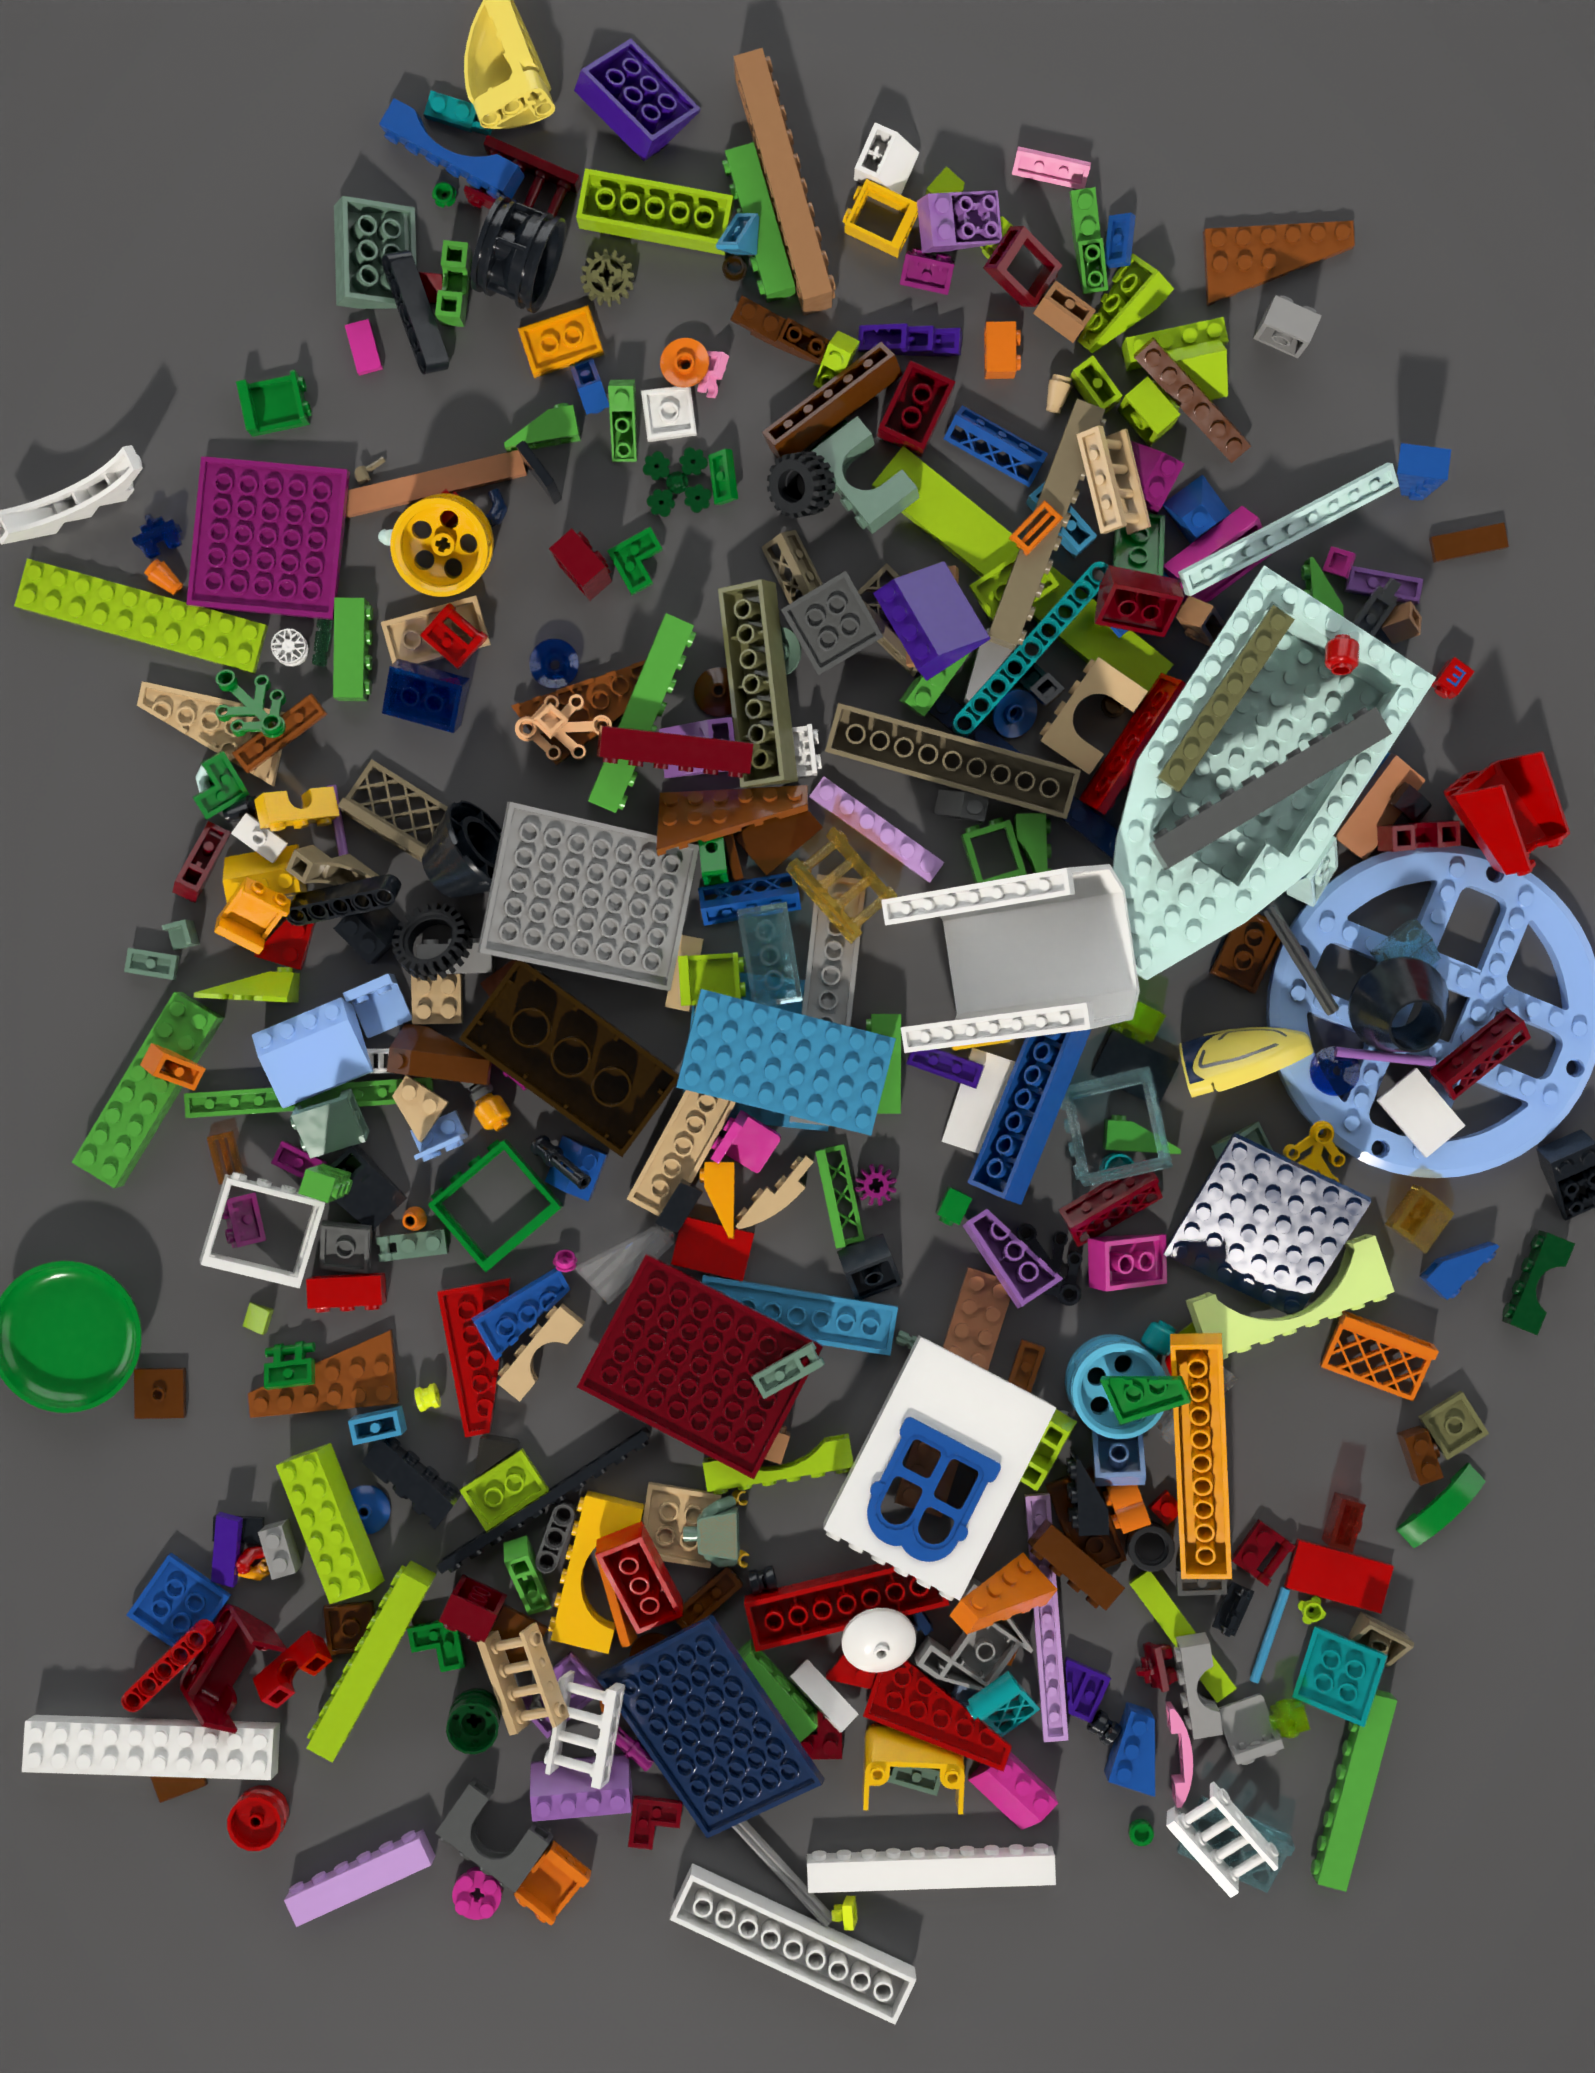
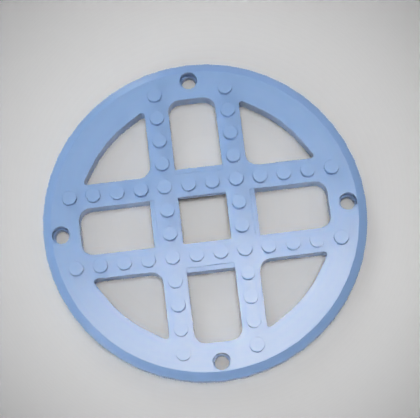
M1465 846L1428 847L1407 851H1387L1369 857L1347 868L1331 879L1315 906L1312 907L1305 904L1289 927L1315 969L1323 950L1330 943L1377 962L1395 957H1413L1433 966L1443 977L1448 990L1467 997L1449 1042L1439 1039L1433 1046L1424 1051L1393 1053L1436 1057V1064H1438L1490 1022L1496 1012L1501 1013L1506 1008L1518 1015L1526 1024L1546 1031L1555 1038V1050L1545 1073L1540 1078L1536 1079L1498 1064L1476 1082L1521 1101L1522 1105L1499 1122L1481 1131L1449 1139L1427 1158L1422 1155L1405 1134L1398 1135L1375 1125L1370 1120L1371 1106L1390 1062L1359 1059L1342 1100L1324 1076L1315 1053L1277 1071L1288 1095L1311 1125L1318 1121H1327L1333 1126L1334 1138L1332 1141L1336 1147L1368 1165L1392 1173L1424 1178L1460 1177L1489 1170L1519 1157L1541 1142L1567 1116L1581 1096L1595 1064V957L1582 927L1558 895L1533 874L1517 876V873L1505 875L1496 871V878L1493 881L1488 880L1486 871L1488 867L1492 868V866L1480 849ZM1426 881L1431 882V887L1412 933L1405 942L1397 941L1347 919L1348 915L1360 906L1386 891L1403 885ZM1466 887L1493 897L1500 905L1499 916L1477 968L1436 952L1458 897ZM1528 924L1544 945L1552 961L1558 980L1562 1008L1512 988L1507 981L1509 968ZM1281 942L1271 969L1267 989V1027L1302 1031L1310 1038L1307 1013L1355 1032L1348 1015L1349 1001L1331 994L1339 1010L1331 1015H1327ZM1414 1003L1406 1005L1395 1015L1391 1027H1401L1406 1024ZM1364 1043V1050L1380 1051ZM1569 1061L1574 1062L1576 1066L1575 1072L1571 1075L1566 1070ZM1480 1064L1475 1067L1473 1072L1479 1069ZM1432 1076L1429 1083L1449 1107L1452 1108L1454 1101L1448 1096L1444 1086ZM1461 1079L1452 1086L1453 1089L1460 1084ZM1375 1141L1381 1142L1383 1146L1381 1153L1378 1155H1374L1371 1150Z

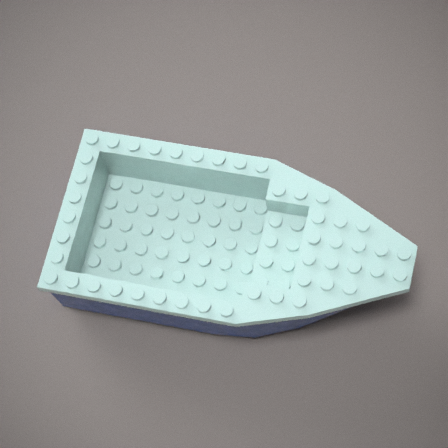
M1266 566L1262 567L1136 760L1116 836L1112 869L1125 889L1137 975L1144 980L1152 978L1244 924L1311 871L1436 679V677ZM1275 605L1295 620L1182 789L1176 792L1156 777L1270 607ZM1339 634H1347L1359 643V664L1347 675L1333 674L1325 666V645ZM1364 707L1368 711L1375 707L1378 709L1390 729L1391 735L1169 869H1163L1149 843L1155 840L1152 835L1164 828L1169 832L1177 827L1175 822L1187 814L1190 818L1199 814L1197 808L1211 801L1212 805L1221 800L1219 795L1232 787L1234 791L1242 788L1241 782L1253 774L1257 778L1265 774L1263 768L1277 761L1279 765L1288 760L1285 755L1299 747L1303 751L1310 747L1308 741L1320 734L1323 737L1328 736L1332 733L1330 728L1343 720L1345 724L1353 721L1352 715Z

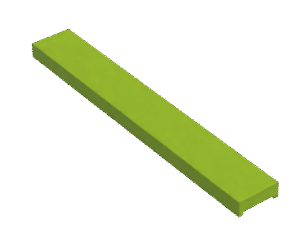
M904 446L872 484L871 489H875L900 470H903L917 486L920 498L901 513L980 577L998 567L1020 550L1016 546L1017 544L1009 539L1012 535L1011 532ZM1053 566L1050 571L1059 583V587L1032 604V606L1036 607L1032 619L1038 624L1074 585ZM1080 588L1075 590L1077 598H1087L1088 595ZM1092 599L1057 639L1086 663H1089L1091 659L1096 661L1099 657L1149 692L1160 673L1167 674L1174 664L1133 631H1128L1118 638L1110 627L1095 624L1097 602ZM1060 607L1058 609L1061 617L1069 618L1071 616V612L1067 607ZM1043 626L1044 629L1054 635V630L1051 626Z

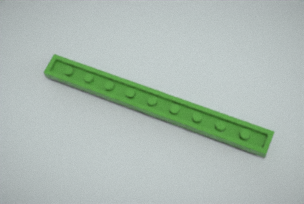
M413 1078L433 1091V1078ZM403 1079L347 1082L286 1108L281 1107L273 1088L184 1093L185 1118L293 1111L295 1106L301 1105L303 1109L338 1098L342 1091L350 1088L359 1107L396 1104L392 1095Z

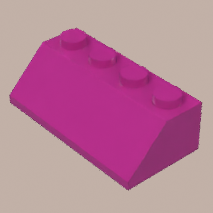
M1241 506L1164 564L1163 568L1168 576L1179 579L1184 595V603L1188 596L1185 595L1178 572L1263 528L1259 517ZM1270 555L1192 595V597L1208 603Z

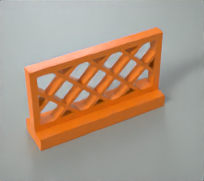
M1342 1311L1343 1315L1338 1317L1339 1322L1320 1366L1414 1401L1432 1359L1435 1360L1439 1353L1435 1345L1348 1311ZM1345 1329L1352 1332L1355 1340L1342 1345L1339 1339L1342 1330ZM1370 1339L1376 1341L1378 1349L1365 1354L1361 1343ZM1358 1344L1362 1355L1348 1360L1344 1350ZM1392 1348L1398 1349L1401 1357L1388 1362L1384 1352ZM1340 1351L1346 1361L1339 1365L1328 1363L1331 1355ZM1381 1353L1385 1364L1371 1369L1367 1358ZM1414 1357L1424 1359L1420 1368L1411 1371L1407 1360ZM1365 1360L1369 1370L1361 1374L1354 1373L1351 1365ZM1404 1362L1408 1373L1394 1377L1390 1367ZM1388 1369L1392 1379L1383 1383L1378 1382L1374 1374ZM1411 1378L1413 1385L1410 1392L1400 1390L1397 1382Z

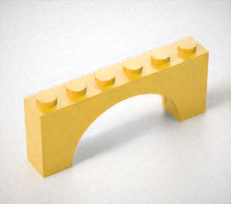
M589 1490L585 1497H580L577 1511L581 1512L579 1521H574L571 1535L576 1537L574 1545L569 1544L565 1558L570 1560L568 1569L563 1568L560 1583L564 1584L562 1593L557 1592L554 1607L558 1608L556 1617H551L548 1631L552 1632V1641L609 1654L615 1631V1623L602 1617L590 1604L584 1588V1567L587 1558L596 1547L597 1539L641 1522L645 1504Z

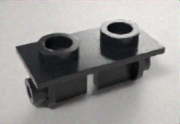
M1232 1581L1212 1627L1221 1630V1633L1225 1636L1230 1637L1232 1635L1235 1637L1255 1591Z

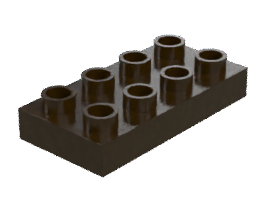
M516 960L459 1038L621 1157L624 1156L677 1084L679 1076L676 1070L530 963Z

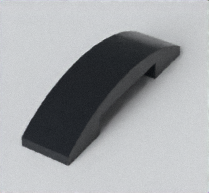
M1017 663L1008 664L1010 673L1016 675L1021 672V668ZM1036 663L1018 681L1027 692L1046 707L1065 691V688L1049 672L1046 673Z

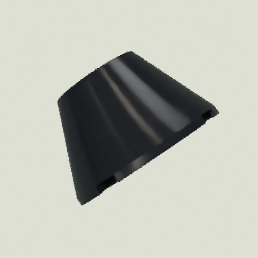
M461 800L459 803H452L443 815L422 856V865L431 883L442 894L450 898L490 892L501 837L500 833L502 832L500 826L484 810L473 803Z
M1395 957L1376 964L1377 967L1359 978L1349 998L1348 1015L1353 1030L1364 1043L1384 1052H1420L1430 1048L1440 1039L1444 1031L1449 1007V993L1443 977L1433 966L1413 957ZM1423 1002L1420 1013L1412 1022L1401 1027H1391L1395 1015L1403 1007L1411 1003Z

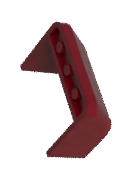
M227 1604L221 1609L213 1623L216 1628L214 1637L190 1661L182 1674L180 1690L202 1727L235 1734L238 1729L229 1716L237 1704L236 1692L233 1689L234 1683L255 1648L261 1651L271 1649L284 1653L286 1647L270 1625L238 1606Z

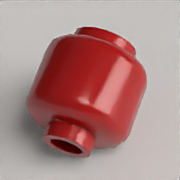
M1339 634L1326 643L1325 666L1333 674L1347 675L1358 666L1359 643L1355 639L1350 638L1347 634Z

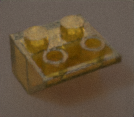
M1413 1185L1384 1225L1426 1254L1455 1213L1423 1187Z

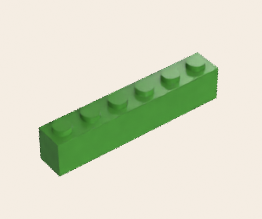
M754 142L725 150L726 160L722 161L725 175H730L732 180L729 189L733 199H737L739 204L736 213H758L757 255L750 257L753 272L758 271L760 280L756 281L760 296L765 295L767 303L795 295L794 280Z

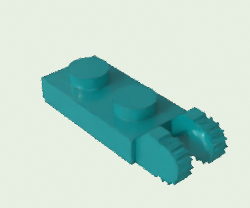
M430 91L424 111L426 119L471 133L474 131L484 135H491L492 129L483 128L480 122L476 121L477 114L472 103Z

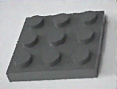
M846 570L781 609L818 675L883 638L880 629Z

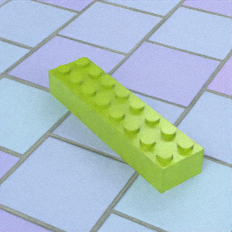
M412 1560L406 1567L402 1565L399 1571H397L390 1584V1588L378 1606L380 1608L373 1615L366 1628L368 1630H366L354 1650L355 1652L347 1662L342 1676L335 1684L330 1698L323 1706L318 1720L311 1728L307 1736L310 1742L306 1749L333 1763L436 1577V1573Z

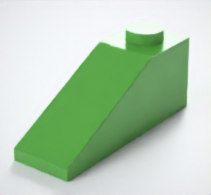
M560 403L555 405L554 408L548 409L504 442L506 451L518 450L516 445L521 441H525L531 450L581 441L574 406L568 403Z
M1111 1115V1119L1104 1120L1103 1149L1181 1154L1180 1148L1135 1122L1126 1120V1115Z
M528 1536L504 1542V1563L528 1615L551 1609L552 1604L542 1573L536 1567V1555Z

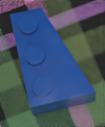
M1401 443L1397 470L1401 495L1409 496L1410 500H1424V498L1428 497L1448 480L1452 449Z
M1126 1702L1120 1721L1121 1731L1113 1742L1104 1773L1107 1781L1155 1797V1718L1150 1709Z

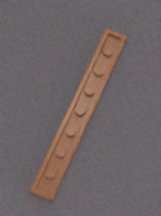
M515 450L348 490L345 519L418 502L425 497L441 494L445 489L452 494L453 492L527 476L525 464L519 451Z

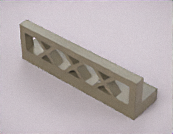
M796 530L782 532L761 547L789 604L797 600L795 597L796 589L801 590L802 594L805 595L822 585L818 573ZM776 544H778L781 550L780 559L775 557L771 549ZM785 567L790 568L792 572L791 581L787 580L784 575Z

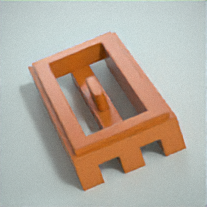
M1044 500L1012 533L1009 539L1012 542L1014 541L1017 544L1016 546L1019 549L1021 548L1024 551L1023 553L1028 556L1059 524L1063 517ZM1044 509H1046L1048 512L1045 514V516L1022 539H1020L1018 536L1024 531V529ZM1053 516L1055 519L1027 546L1025 543Z

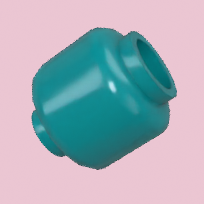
M1162 1320L1151 1322L1141 1337V1342L1146 1346L1145 1349L1155 1358L1159 1355L1168 1356L1171 1353L1170 1334H1176L1177 1330Z

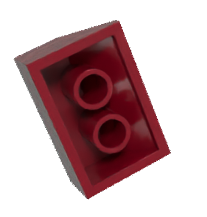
M1109 565L1099 585L1094 619L1095 624L1165 637L1184 599L1179 579Z

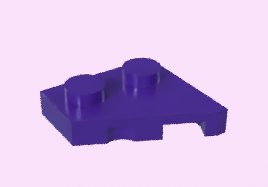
M1066 1657L1067 1711L1077 1718L1092 1723L1111 1677L1108 1674Z

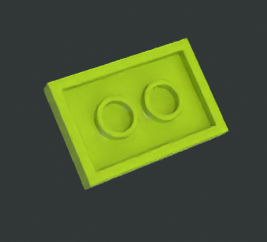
M1018 553L969 585V589L991 622L994 619ZM1051 571L1048 575L1043 574L1041 583L1045 585L1040 598L1035 597L1033 604L1059 587V583Z
M522 1448L460 1488L459 1491L485 1531H488L548 1492L549 1488Z

